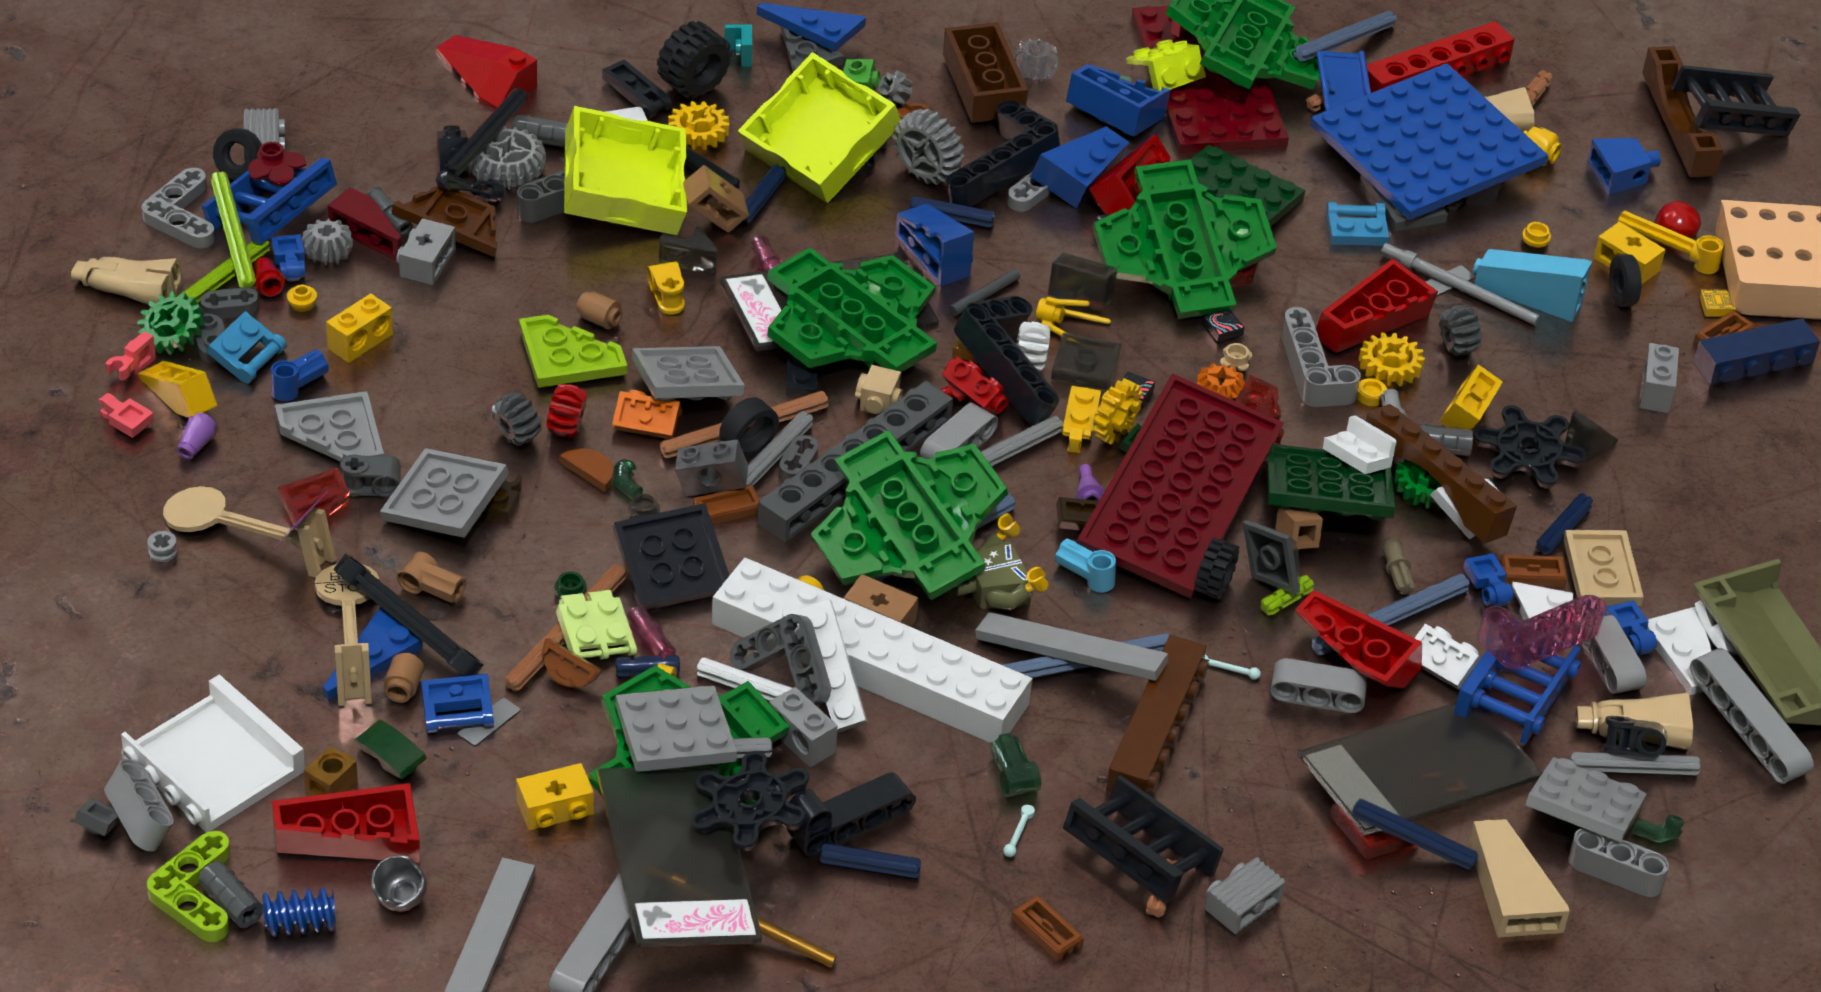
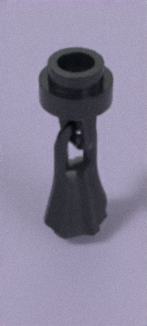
M443 170L440 171L435 180L439 190L470 191L474 196L484 198L486 202L490 203L501 201L504 195V185L494 179L471 182ZM480 185H481V186H484L483 192H480V191H481Z

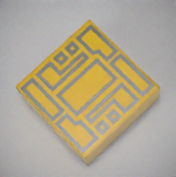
M1701 290L1699 298L1706 317H1723L1736 310L1732 305L1729 290Z

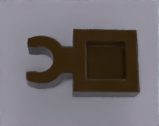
M517 475L516 479L512 482H507L505 479L481 515L509 521L519 502L522 477Z

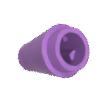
M196 413L194 416L189 417L179 445L176 448L177 453L181 457L188 460L193 459L216 435L215 429L217 424L214 419L204 413Z

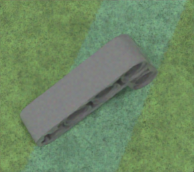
M1301 307L1287 309L1284 315L1281 339L1301 400L1311 407L1343 406L1354 403L1357 399L1361 378L1359 370L1350 365L1328 366L1310 312Z

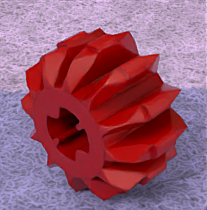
M562 383L555 389L547 414L546 425L548 431L562 437H574L577 434L582 423L587 401V394L584 389L572 384L566 385Z

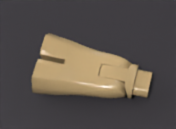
M1525 87L1485 97L1522 132L1525 130L1529 131L1534 127V110Z
M101 257L99 260L91 258L88 262L78 260L71 271V279L82 281L84 286H91L99 291L125 296L149 305V301L159 302L158 296L160 294L164 298H169L171 291H174L175 294L177 293L182 283L183 270L181 262L177 258L130 260L118 257Z
M1689 692L1642 699L1604 700L1599 703L1591 702L1590 706H1576V727L1590 729L1591 734L1598 735L1599 732L1602 737L1607 738L1608 725L1605 723V717L1624 716L1636 720L1660 723L1667 731L1666 747L1684 751L1690 750L1693 738V720ZM1620 730L1617 733V740H1620ZM1648 733L1643 737L1644 742L1653 744L1661 742L1660 737L1654 733Z

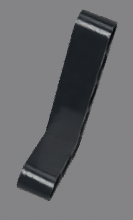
M1009 100L997 105L996 112L999 132L1008 141L963 166L946 178L949 203L972 207L1033 171L1040 154L1060 146L1058 125L1017 101Z
M1019 296L968 303L954 326V332L988 375L1003 386L1004 390L1002 392L1028 423L1035 425L1050 418L1060 401L1059 396L1011 339V336L1018 335L1020 325L1026 322L1033 311L1031 304Z

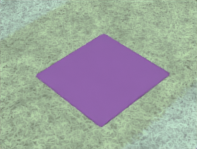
M320 499L293 525L278 544L305 518Z

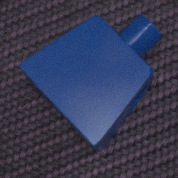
M1635 138L1592 139L1587 161L1608 194H1614L1646 184L1650 169L1659 167L1661 158L1657 150L1645 152L1639 141Z

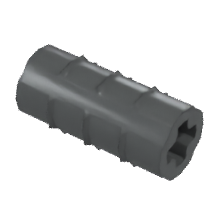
M515 114L511 129L516 126L519 131L527 129L529 134H536L537 139L542 140V144L565 148V129L568 122L546 119L545 117L539 118L531 115Z
M1418 424L1423 431L1439 441L1453 455L1470 456L1473 444V431L1471 429Z
M215 861L201 871L199 884L207 892V895L213 898L217 905L225 910L228 918L232 919L240 928H247L260 919L263 914V905L257 900L254 893L244 886V882L235 876V872L230 870L223 862Z

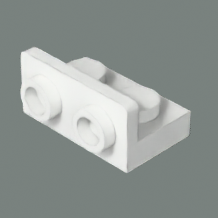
M1354 415L1349 417L1347 431L1324 438L1323 449L1360 472L1368 474L1392 466L1396 439Z
M1424 624L1415 639L1422 642V669L1459 690L1480 661L1478 650L1466 642L1460 644L1451 639L1452 636L1441 627L1436 626L1432 628Z

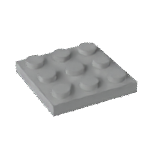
M720 346L632 348L631 359L654 399L671 401L674 398L701 400L704 397L731 399L733 396H744L745 385Z
M425 448L380 510L382 520L465 538L509 475L507 465Z
M715 686L616 695L615 707L636 772L736 762L737 749Z
M1553 757L1530 791L1525 805L1621 843L1641 810L1647 793L1640 791L1637 786L1631 783H1619L1609 779L1607 775L1600 771H1588L1580 768L1569 759Z

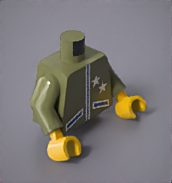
M1009 513L1001 515L998 519L1000 531L998 533L993 532L976 550L985 562L986 570L952 588L955 596L971 593L981 609L998 608L1011 611L1018 606L1030 604L1031 596L1033 595L1032 591L1043 592L1048 588V581L1045 578L1046 574L1042 568L1033 567L1027 572L1011 541L1004 540L1006 537H1016L1020 533V526L1016 521L1013 522L1014 519Z

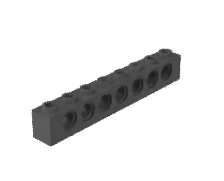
M924 381L916 388L910 389L904 397L895 403H891L882 413L875 418H870L864 426L854 433L848 434L843 441L835 447L826 450L814 462L808 463L803 470L792 478L786 479L781 486L770 494L764 495L758 502L757 524L786 543L846 498L848 482L836 467L834 459L887 430L891 432L904 451H911L951 418L953 398L927 381Z

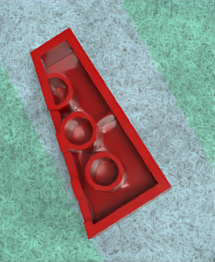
M1392 258L1321 312L1316 327L1319 340L1337 353L1370 340L1372 335L1377 337L1383 332L1387 333L1427 317L1431 312L1438 291Z
M410 783L271 801L273 830L278 853L384 860L394 855H405L410 857L415 863H420V838Z

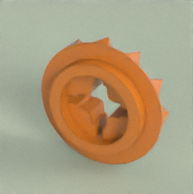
M1211 363L1209 368L1202 367L1200 374L1197 375L1198 385L1229 399H1234L1241 395L1245 387L1243 373L1237 372L1235 366L1226 367L1224 363L1221 366ZM1218 378L1224 379L1222 385H1219Z

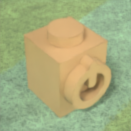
M871 365L868 374L862 373L855 392V398L860 400V411L879 415L891 403L901 399L903 392L900 389L901 372Z

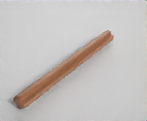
M819 391L771 406V408L777 413L779 423L793 419L801 411L810 414L828 407L829 400L824 391ZM755 421L747 427L743 435L751 429ZM722 422L662 441L660 443L661 454L665 459H670L677 456L678 448L720 442L719 432Z
M613 564L584 594L585 600L587 601V596H589L588 592L611 590L613 592L627 577L625 567ZM559 621L507 674L505 686L514 692L519 691L544 665L542 648L545 638H550L560 645L565 643Z

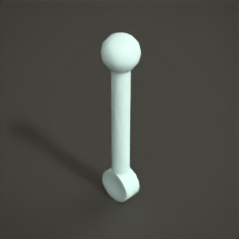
M1205 654V659L1209 660L1210 666L1249 675L1252 680H1257L1261 676V671L1256 667L1248 669L1209 659Z
M1024 805L1021 808L1022 817L1010 843L1005 845L1003 849L1007 857H1013L1016 854L1017 849L1015 846L1026 822L1034 816L1035 809L1031 805Z

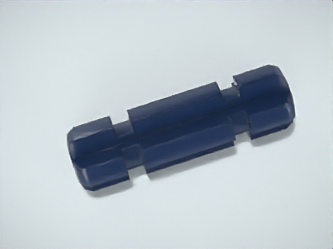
M665 655V659H661V656L634 657V660H630V657H620L616 659V674L618 677H630V673H635V676L649 668L657 666L659 663L676 667L677 674H679L680 659L678 655Z

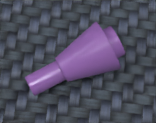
M1083 464L1079 468L1081 479L1076 499L1099 501L1105 490L1093 476L1091 466Z

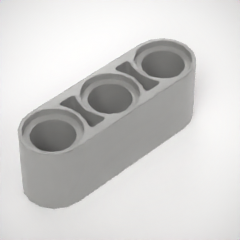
M974 403L967 404L925 440L920 451V457L925 459L934 458L936 452L975 444L979 448L994 434L998 426V417Z
M1613 615L1581 620L1578 626L1580 641L1609 692L1617 694L1645 688L1647 682L1645 668L1617 619Z
M1284 658L1277 661L1274 665L1270 691L1275 699L1282 702L1344 713H1356L1361 711L1365 704L1367 677L1353 669Z
M122 759L104 787L105 794L133 843L143 850L155 851L172 827L174 818L144 766L132 759Z
M1585 828L1576 831L1568 858L1570 865L1574 869L1646 897H1655L1662 892L1669 870L1668 860L1663 855L1622 840L1620 843Z

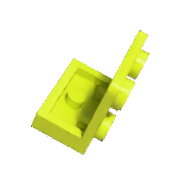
M1172 40L1160 41L1156 43V48H1140L1133 51V56L1126 58L1127 64L1148 66L1153 89L1161 91L1162 87L1173 89L1206 77L1204 67L1200 64L1202 58L1199 45L1187 44V41L1175 43Z

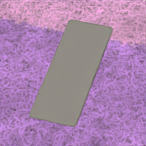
M1462 265L1447 271L1466 281L1475 278ZM1435 278L1425 281L1438 291L1437 295L1454 288Z
M501 698L492 705L494 726L484 727V724L470 725L459 731L458 735L471 744L477 745L521 709L507 699Z

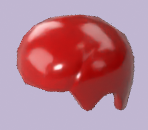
M1672 201L1660 209L1654 223L1686 237L1693 238L1700 229L1701 219L1699 213L1691 205L1682 201Z

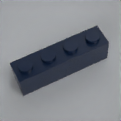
M1801 318L1699 340L1693 362L1709 385L1814 363L1820 340L1805 320Z

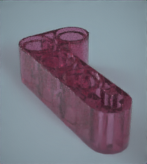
M1583 595L1521 622L1507 609L1500 606H1490L1483 613L1477 638L1480 644L1505 667L1520 669L1598 635L1605 614L1606 603L1597 596Z

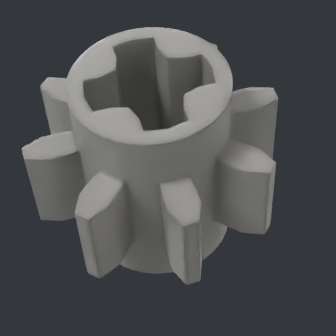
M898 70L894 75L887 72L879 82V94L895 105L896 103L904 105L912 95L911 84L913 82L906 78V74Z

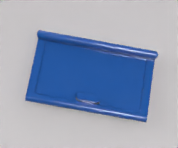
M1331 51L1316 52L1326 111L1371 93L1364 51H1360L1358 54Z

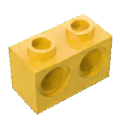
M370 293L326 321L328 349L347 363H350L393 335L392 307Z
M1478 364L1462 383L1439 422L1446 427L1472 430L1483 416L1503 381Z

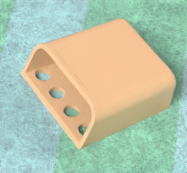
M1721 200L1716 237L1720 238L1724 243L1721 258L1731 302L1736 308L1735 312L1750 316L1821 320V222L1817 220L1818 217H1821V206ZM1738 211L1743 213L1746 217L1736 218L1731 214V212ZM1767 213L1775 219L1765 220L1759 214ZM1797 215L1801 217L1803 221L1794 222L1790 220L1788 216Z

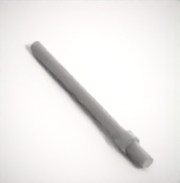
M1385 243L1381 250L1382 254L1399 261L1401 265L1409 270L1414 268L1534 326L1540 320V315L1428 263L1410 250L1403 251L1388 243Z

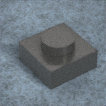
M91 798L77 811L74 822L85 827L90 833L106 836L119 824L120 819L113 807Z

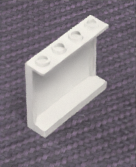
M220 674L209 680L210 695L154 730L137 740H134L126 732L121 734L123 746L121 755L123 759H132L144 766L155 786L163 792L166 800L171 805H177L193 825L198 824L205 832L214 830L304 773L305 769L304 749Z

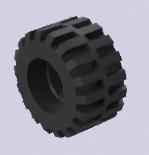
M691 21L687 25H681L677 31L674 30L669 39H666L663 48L660 49L658 54L660 57L657 59V66H659L657 72L662 80L684 97H689L690 99L701 98L707 92L713 91L714 87L722 82V78L726 76L727 69L732 61L730 59L732 56L731 46L726 39L700 21Z

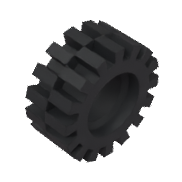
M1215 537L1211 540L1207 551L1205 550L1203 561L1201 560L1200 570L1197 572L1198 577L1195 580L1196 592L1219 600L1222 599L1236 569L1235 565L1238 562V555L1240 553L1239 546Z

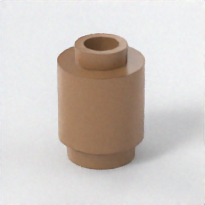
M596 291L584 292L576 305V311L581 314L583 319L605 329H611L613 326L618 325L622 319L623 311L621 310L620 302Z
M400 653L393 657L384 681L385 694L392 701L399 703L407 702L415 695L424 671V665L417 656L411 653Z

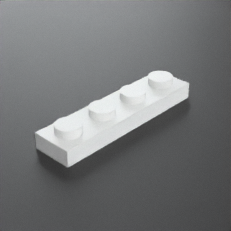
M827 599L800 608V615L807 616L811 620L831 684V694L826 705L831 720L838 725L837 733L868 723L832 601Z

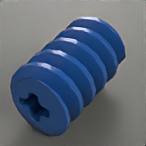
M320 888L317 898H314L311 890L306 889L301 900L296 890H291L288 901L285 900L282 892L278 891L274 902H271L267 892L263 893L264 928L266 930V927H269L273 937L278 936L280 926L284 927L287 935H292L295 925H298L301 934H306L310 923L316 933L321 932L323 922H326L330 932L335 931L334 890L331 897H328L325 888Z

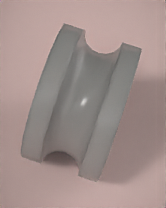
M158 531L151 534L147 539L148 554L152 560L161 563L171 561L176 557V537L171 532Z

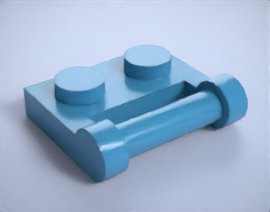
M1327 202L1326 219L1331 245L1384 246L1385 243L1389 242L1385 203H1375L1374 206L1337 205V202ZM1338 216L1374 217V218H1348V217H1341V218H1340V217H1338Z
M245 311L208 346L206 352L240 381L249 384L256 377V372L275 354H280L287 348V342L282 336L270 332ZM259 342L266 346L248 364L240 362Z

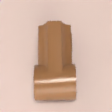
M425 552L415 553L397 574L399 585L408 593L418 594L423 590L451 603H457L462 598L466 588L465 577L439 567L435 559Z

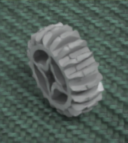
M920 108L906 114L898 122L897 126L894 127L895 133L892 137L895 140L893 147L898 150L896 157L901 158L903 161L902 166H906L909 169V175L915 174L918 181L924 179L927 185L930 183L937 185L944 182L950 174L962 166L961 162L965 156L962 153L964 146L959 143L961 136L955 134V127H951L948 124V118L942 119L939 112L932 113L930 109L922 110Z
M504 126L470 163L472 176L477 177V180H498L509 191L511 187L519 188L523 184L532 182V180H538L540 174L544 173L546 162L545 148L542 145V140H538L536 134H529L527 129L519 131L517 126L513 129H507Z

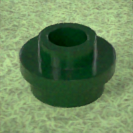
M569 571L562 573L558 577L554 585V591L559 598L562 595L579 593L584 595L587 591V585L579 573Z

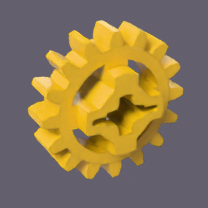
M691 101V106L687 107L685 104H680V110L673 109L672 115L668 117V125L686 129V146H691L693 150L697 146H701L703 150H707V145L717 147L718 141L724 143L725 136H729V116H725L724 109L716 110V104L708 106L703 101L701 105H696L694 101Z
M1383 332L1380 338L1372 335L1370 336V341L1363 342L1358 361H1361L1360 369H1366L1365 375L1367 377L1374 375L1377 380H1385L1387 386H1390L1392 382L1402 386L1403 380L1413 383L1414 377H1420L1425 361L1423 357L1424 351L1423 349H1417V342L1408 343L1407 336L1400 339L1397 338V333H1393L1392 337H1387Z
M1123 378L1122 382L1119 380L1116 382L1115 388L1111 386L1109 391L1104 393L1093 422L1097 423L1093 428V431L1096 432V438L1112 445L1114 441L1119 442L1121 435L1125 436L1133 428L1135 418L1139 414L1142 401L1139 400L1143 394L1140 391V385Z

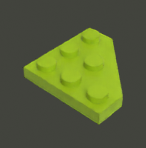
M551 315L519 319V330L538 388L628 374V365L621 345L611 341L608 344L595 339V334L576 326L568 328L559 324V319Z

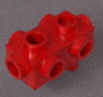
M957 356L948 362L945 370L942 372V376L948 383V386L942 388L941 391L950 397L954 396L959 402L966 399L993 415L1004 411L1009 402L1002 394L1003 386L992 377L989 379L981 375L983 371L971 360L966 362Z

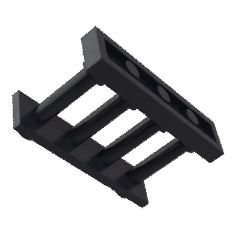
M1682 65L1670 87L1673 91L1691 92L1698 101L1701 109L1694 120L1698 128L1788 137L1801 116L1796 108L1777 106L1767 93V89L1774 79L1772 74ZM1707 94L1714 95L1717 100L1709 99ZM1729 96L1736 97L1739 102H1732ZM1752 99H1759L1761 104H1755Z
M1122 775L1116 777L1109 801L1093 808L1081 798L1071 802L1063 826L1065 831L1166 904L1175 899L1183 874L1194 867H1198L1210 877L1215 875L1224 850L1223 847ZM1119 811L1132 821L1120 827L1107 817ZM1145 829L1156 837L1157 840L1145 845L1133 835ZM1171 848L1184 858L1171 864L1159 854Z

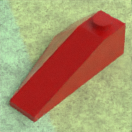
M1315 590L1296 608V614L1353 668L1385 686L1405 688L1422 669V642Z

